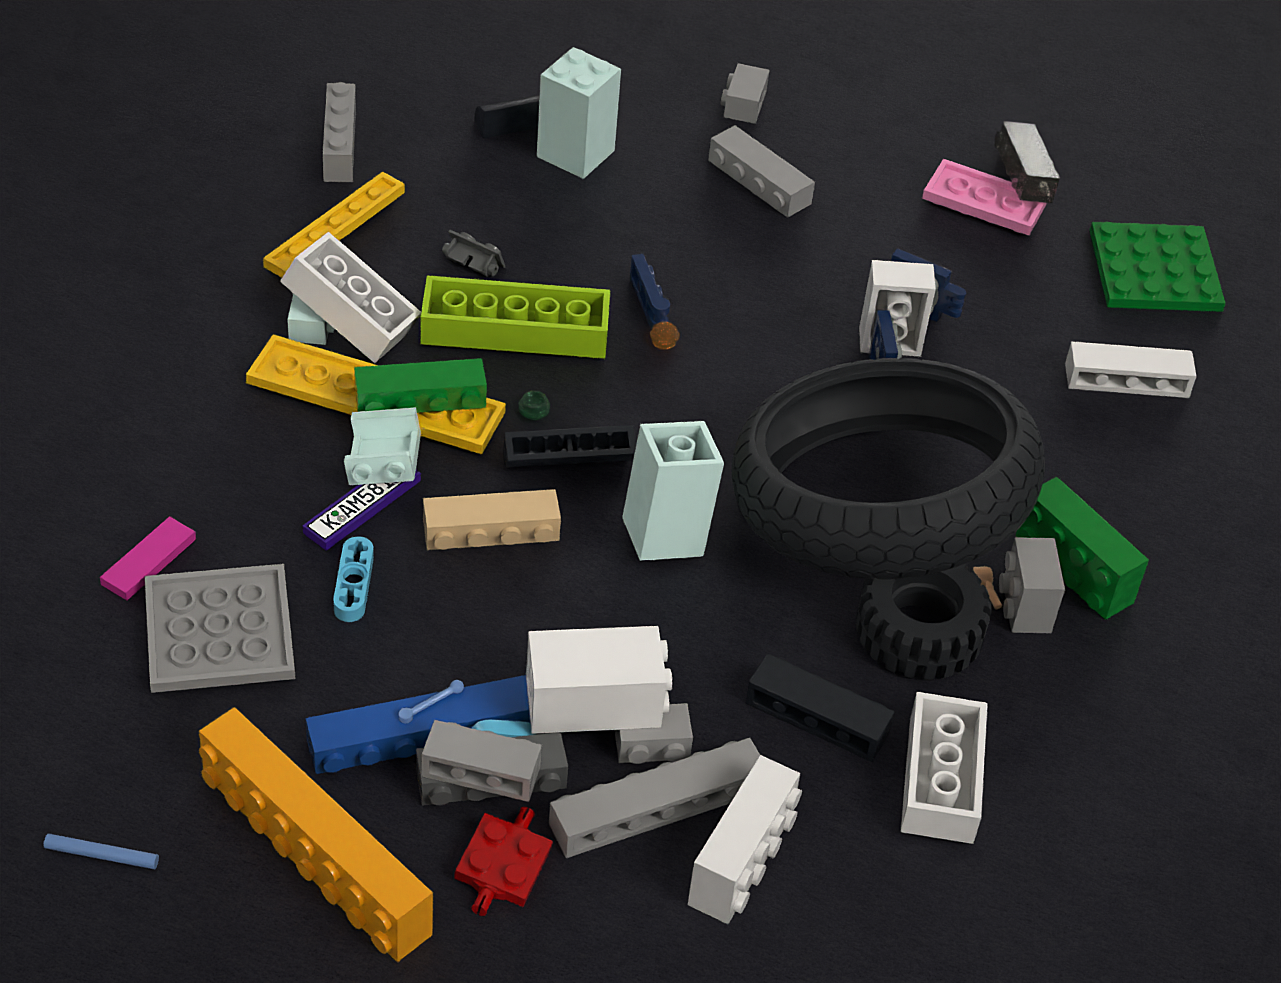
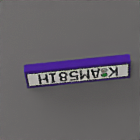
M416 470L414 481L356 486L303 525V534L327 551L421 481V473Z

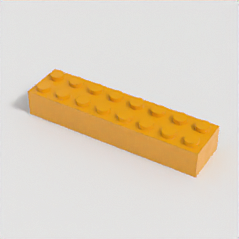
M234 707L199 730L201 746L199 753L203 763L201 774L207 785L212 789L218 788L225 795L227 803L233 810H240L248 817L249 823L258 834L264 833L272 841L274 848L282 857L288 856L296 864L303 878L307 881L313 880L321 888L322 894L332 905L338 904L346 912L348 920L355 928H363L371 936L373 944L381 953H388L399 962L432 936L433 892L241 712Z

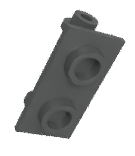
M452 230L448 231L452 241L450 244L446 243L443 246L442 253L445 254L446 259L465 266L468 259L472 258L468 265L469 269L486 277L490 275L495 276L499 266L505 268L506 265L501 251L496 246L490 243L485 245L479 243L465 232L459 234Z

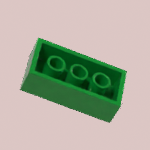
M1058 477L1042 484L1037 502L1028 518L1017 530L1016 537L1055 538L1063 581L1105 620L1134 604L1149 559Z

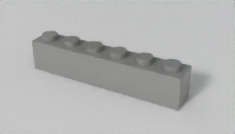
M751 738L738 742L730 741L722 747L707 752H697L688 758L673 763L666 762L655 769L642 773H632L624 779L612 783L598 784L590 790L575 795H564L556 801L550 802L549 825L565 857L569 858L730 804L760 754Z

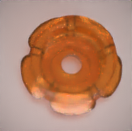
M663 321L652 327L650 337L652 343L657 348L670 349L679 340L680 333L675 325Z

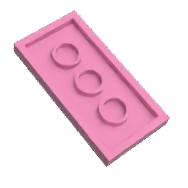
M943 159L925 187L922 199L951 208L963 214L977 217L989 223L1003 226L1015 232L1030 235L1047 204L1049 195Z

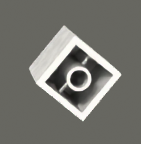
M642 626L528 631L526 682L532 734L661 728L663 713L669 712V695L667 690H672V673L670 668L665 669L664 662H667L668 649L666 640H660L659 627Z

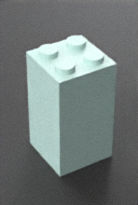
M573 47L541 74L537 142L538 158L584 179L615 151L621 68Z
M705 421L640 424L622 517L640 561L701 557L704 555L724 466L722 457Z

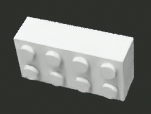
M329 232L295 257L280 281L374 363L407 335L421 315V311Z
M922 692L916 693L910 717L901 832L974 843L982 811L987 703Z
M762 755L759 756L694 862L688 899L689 906L726 924H729L735 912L740 914L743 912L750 893L747 891L752 884L757 886L760 883L766 869L764 863L767 857L772 859L775 857L782 842L780 835L783 830L789 832L796 820L798 812L794 811L802 794V790L798 789L799 772Z

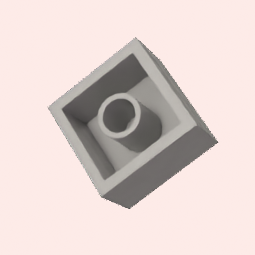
M1015 537L1011 551L1006 552V571L1001 573L999 577L1000 593H1005L1006 598L1003 606L1004 617L1010 621L1011 632L1052 633L1065 591L1055 538Z

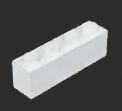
M1071 342L1065 362L1068 389L1189 398L1196 379L1192 351Z

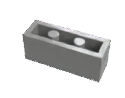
M434 720L422 752V777L529 802L540 770L542 745L532 743L526 739H515L498 735L492 731H481L453 722L446 723Z

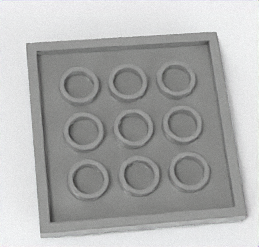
M284 564L145 576L151 693L295 679Z

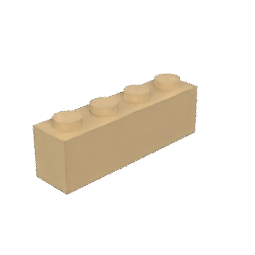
M556 489L423 498V523L427 550L559 541L561 516Z

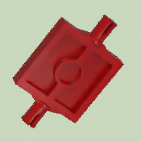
M521 807L514 823L506 822L484 813L454 875V879L471 885L479 892L471 907L475 914L480 909L479 915L485 916L493 899L507 900L524 907L553 844L552 840L535 834L528 829L535 816L532 809H529L526 815L527 807Z

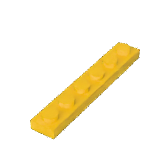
M381 172L263 258L264 268L283 278L295 257L323 235L329 232L340 241L404 194L405 184Z

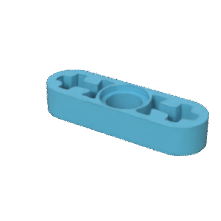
M352 537L345 541L342 548L334 593V614L339 620L344 622L357 621L365 613L373 565V544L364 537ZM360 551V562H354L356 552ZM353 574L363 578L358 583H349L345 580L347 576ZM348 595L354 596V603H352L351 607H346Z

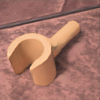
M987 566L973 567V571L982 581L981 585L986 587L994 608L1000 609L1002 603L992 584V569Z

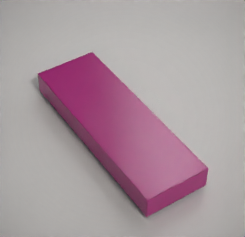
M169 516L100 577L101 585L125 600L130 599L145 585V576L157 575L196 540L195 531Z

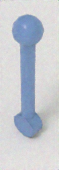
M454 680L451 682L450 687L411 709L402 708L399 711L400 722L410 723L413 720V715L452 693H461L464 689L463 682Z

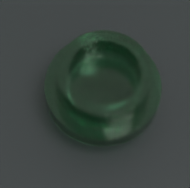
M529 391L519 401V412L522 416L531 420L542 419L550 412V402L544 393Z

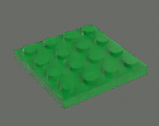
M1112 222L1091 223L1090 235L1107 307L1223 312L1225 300L1204 226Z

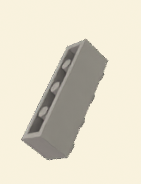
M343 82L327 83L323 141L324 182H353L356 121L355 84Z
M734 125L711 138L708 160L787 218L812 204L815 182Z

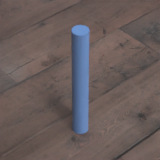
M47 834L44 840L45 849L154 870L157 868L159 861L158 854L54 834Z

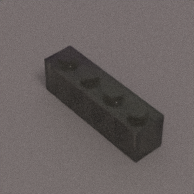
M1003 121L1001 130L997 131L994 143L1019 200L1053 203L1060 178L1034 124Z

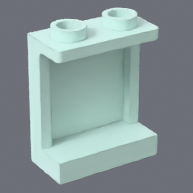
M416 407L352 412L351 424L354 433L351 455H346L344 458L349 485L414 481L421 437Z

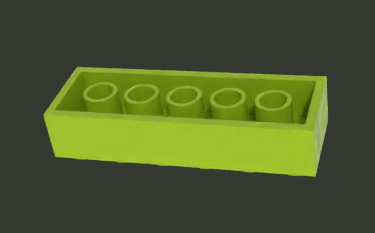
M427 276L421 312V344L605 358L610 290Z

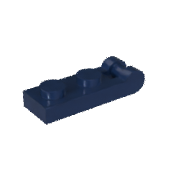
M644 254L632 255L630 279L651 329L656 332H663L668 328L669 319L666 315L670 312V302L663 298L662 288L660 285H656L654 280L653 267L647 264Z

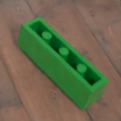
M482 358L354 367L358 412L416 407L417 413L486 408L487 383Z

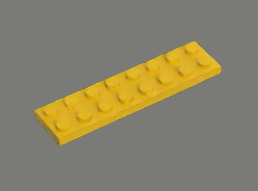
M273 334L246 373V383L352 415V412H358L354 367L378 365ZM486 398V408L417 413L421 436L482 454L505 414L506 403Z

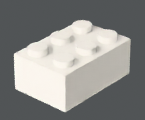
M872 260L859 326L861 352L869 353L877 310H890L892 323L897 324L896 344H901L902 355L921 357L935 294L933 264Z

